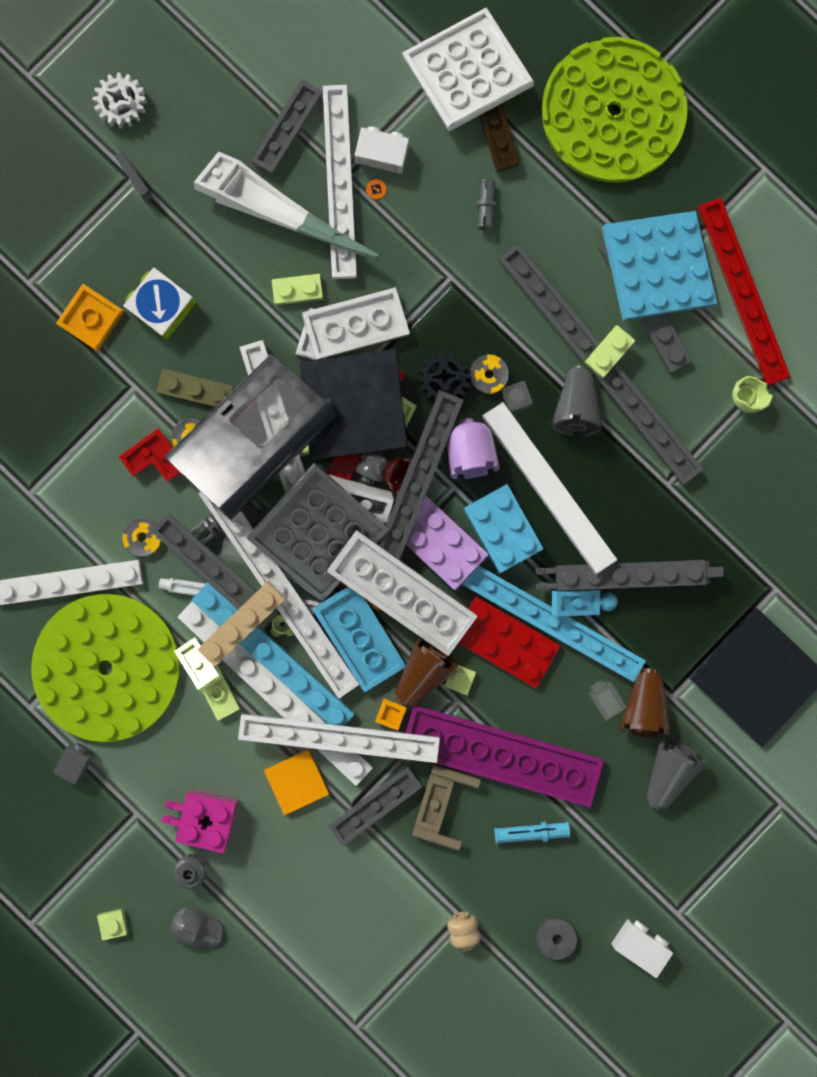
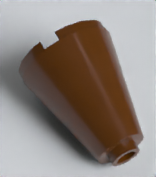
M419 637L415 642L395 690L397 701L405 707L409 705L415 706L458 669L459 664L452 663L454 657L451 654L447 656L432 644L425 643L422 637Z
M646 668L638 674L620 724L619 731L625 733V729L631 730V735L659 738L660 733H664L665 738L670 736L663 676L658 674V670Z

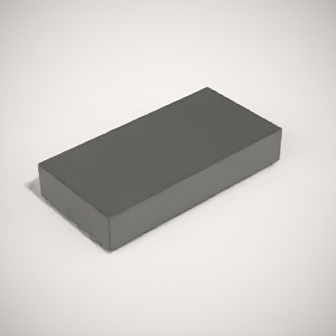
M120 151L114 155L144 202L146 203L151 200L152 195L125 153Z

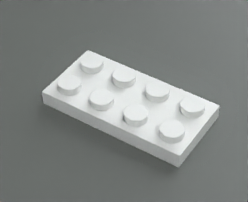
M396 287L302 313L316 361L406 337L410 334Z

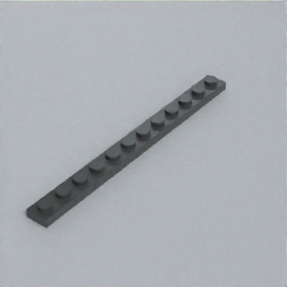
M517 243L502 255L498 261L583 365L586 366L584 362L600 345L599 341ZM617 363L603 379L592 371L593 377L682 485L686 484L703 470L702 466Z

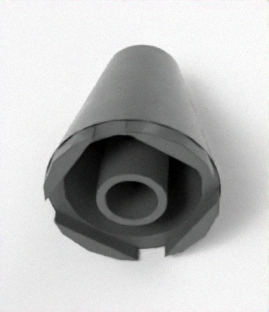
M574 366L573 369L568 371L552 421L553 429L561 434L573 436L575 431L582 432L581 436H589L601 431L602 422L593 373L586 366Z
M662 738L659 742L646 794L649 805L658 810H662V808L668 809L707 763L704 757L701 761L696 757L698 752L678 741L672 740L671 744L666 743L667 738Z

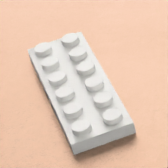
M358 530L355 531L327 570L328 573L447 656H449L477 618L474 612Z

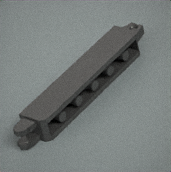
M705 560L614 563L595 575L589 565L554 566V568L536 569V574L539 575L554 574L555 582L536 584V590L555 589V591L706 585L710 583V577H723V567H709V561Z

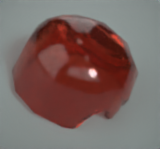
M399 456L387 465L384 477L386 485L392 491L399 492L412 459Z

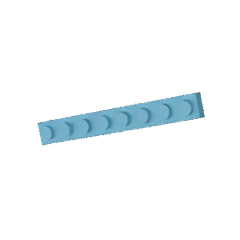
M480 566L462 584L632 682L635 681L646 662L644 659L568 616H552L551 606Z
M208 582L191 600L220 627L238 610ZM256 627L240 643L244 649L326 723L344 726L354 716L355 713L264 630Z

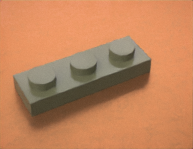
M162 369L156 392L216 407L234 389V386Z

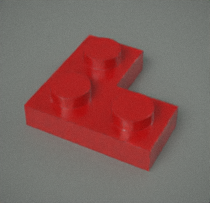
M159 428L118 456L133 477H136L153 463L167 482L181 474L176 467L164 458L173 447Z

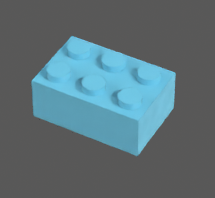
M507 484L463 509L482 546L489 554V558L498 574L543 550L542 545Z

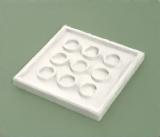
M487 8L402 52L405 62L448 131L459 127L534 86L533 79Z

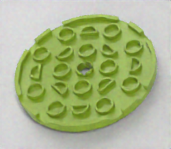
M605 37L599 41L586 42L578 46L557 64L548 79L544 91L541 111L542 123L552 149L569 168L596 181L611 183L627 182L653 172L670 157L685 129L687 98L684 95L681 85L682 80L672 64L669 65L660 56V52L634 39ZM610 105H617L621 113L612 116L608 111V107Z
M115 594L87 596L59 610L41 631L32 656L31 672L33 687L47 715L68 733L85 740L97 742L123 740L141 733L152 726L171 704L180 679V660L174 652L178 649V646L166 622L144 603ZM103 661H109L112 664V671L108 675L103 674L99 670Z

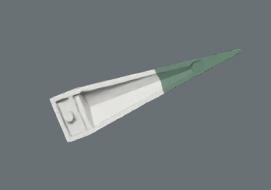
M218 152L194 181L195 190L215 198L217 203L378 261L379 256L377 253L309 213L258 176L241 161Z

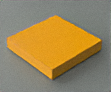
M82 284L56 324L96 351H99L125 311L85 284Z
M309 749L264 769V773L284 815L329 795L326 784Z

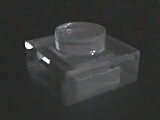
M525 381L501 389L506 406L510 412L533 404Z

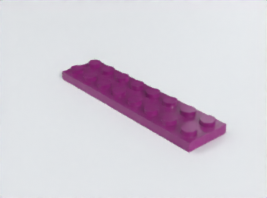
M418 705L413 706L406 733L440 737L437 756L438 764L591 808L604 762L602 758Z

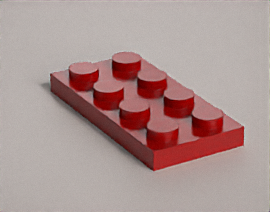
M475 596L468 609L474 612L477 618L458 643L537 688L560 645Z

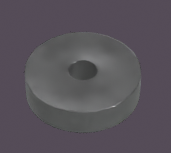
M552 917L545 920L539 926L536 940L539 949L545 956L558 960L568 957L574 951L577 936L573 926L567 920ZM560 935V941H552L553 936Z

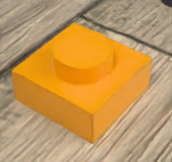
M384 698L375 722L398 731L407 707Z

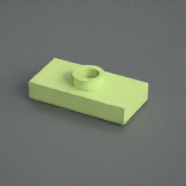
M217 665L215 668L221 679L205 689L203 693L218 721L239 710L240 707Z

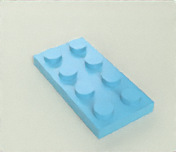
M346 587L312 608L364 692L405 668V663L365 598L350 587Z

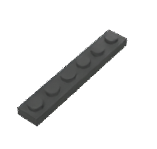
M604 243L601 246H599L598 250L600 251L603 259L605 260L607 266L611 271L607 249ZM666 314L638 319L669 374L692 361Z
M167 513L151 530L153 534L238 610L257 592L170 513ZM275 609L257 627L263 630L279 611Z

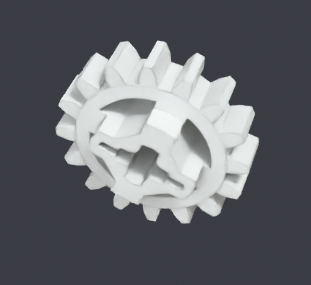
M117 73L115 79L109 74V81L107 82L100 80L102 87L94 89L98 96L92 97V100L97 104L94 109L97 114L100 113L101 120L104 122L108 119L107 122L110 126L117 122L119 128L123 127L124 122L132 126V119L140 121L138 113H145L142 105L147 104V100L143 97L146 93L143 87H140L139 81L136 79L132 82L129 74L123 79L121 73ZM131 90L135 93V100L131 97ZM105 101L109 104V111L105 108Z

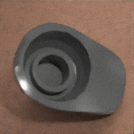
M185 907L177 911L170 926L173 938L179 944L186 947L214 948L221 942L223 936L222 925L217 919L193 907Z

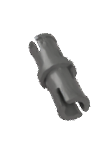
M486 179L480 180V200L477 201V208L479 209L478 229L485 231V226L487 231L493 229V210L496 209V202L494 201L495 180L488 179V184Z

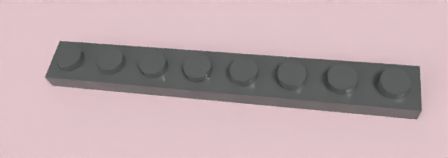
M443 391L438 392L388 517L386 526L389 530L378 543L380 547L399 560L463 402L462 399Z

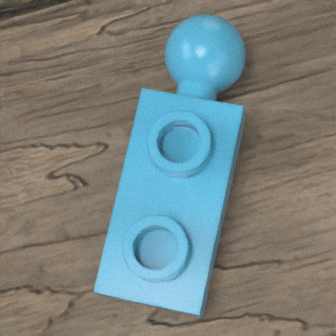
M596 589L552 591V616L556 617L600 615V608L604 611H612L618 604V599L612 592H604L600 595V590Z

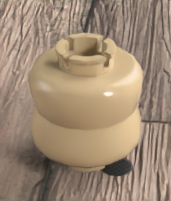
M463 911L455 913L453 918L448 921L447 928L450 932L452 946L459 948L460 951H469L475 948V945L481 939L480 932L477 929V918Z

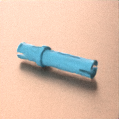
M541 822V825L494 828L496 844L532 840L548 842V839L570 838L568 822L554 824Z

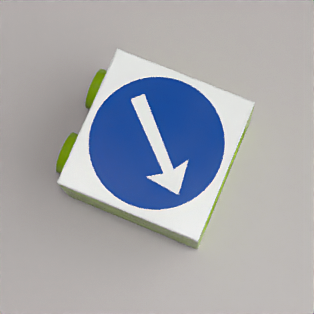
M153 267L150 272L148 271L144 274L138 288L129 293L123 306L167 341L196 304V301L191 295Z

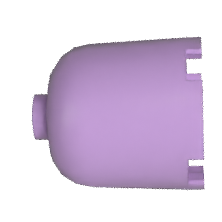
M471 418L460 420L459 425L452 428L446 442L451 477L457 479L458 475L464 474L465 479L488 475L487 470L493 468V471H498L500 467L491 430L481 422H473Z

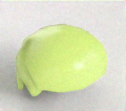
M746 376L737 381L732 393L735 405L741 411L747 413H757L767 408L773 397L767 391V383L752 376Z

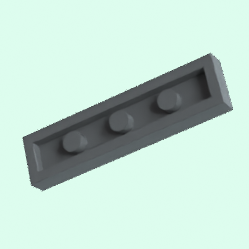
M301 79L252 158V164L270 175H274L323 95L321 90Z
M407 766L330 823L328 827L340 844L344 846L422 788V785Z

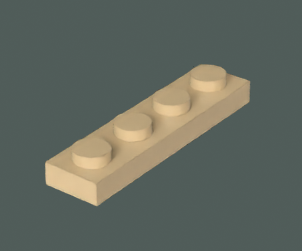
M268 581L197 650L213 667L217 666L286 598Z

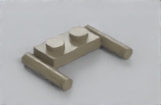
M433 765L412 837L459 851L462 841L438 834L454 782L478 789L481 779Z

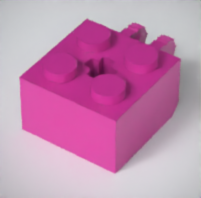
M190 789L186 794L184 803L166 800L165 806L169 809L182 811L181 818L165 815L162 816L161 821L162 823L178 826L175 842L224 853L228 848L239 800ZM205 816H209V821H213L209 826L202 821Z

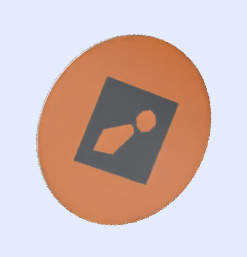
M379 179L371 180L366 187V192L372 199L382 198L387 190L385 183Z

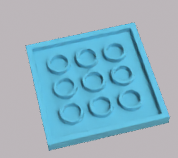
M696 211L604 224L602 231L623 321L712 307L717 304Z

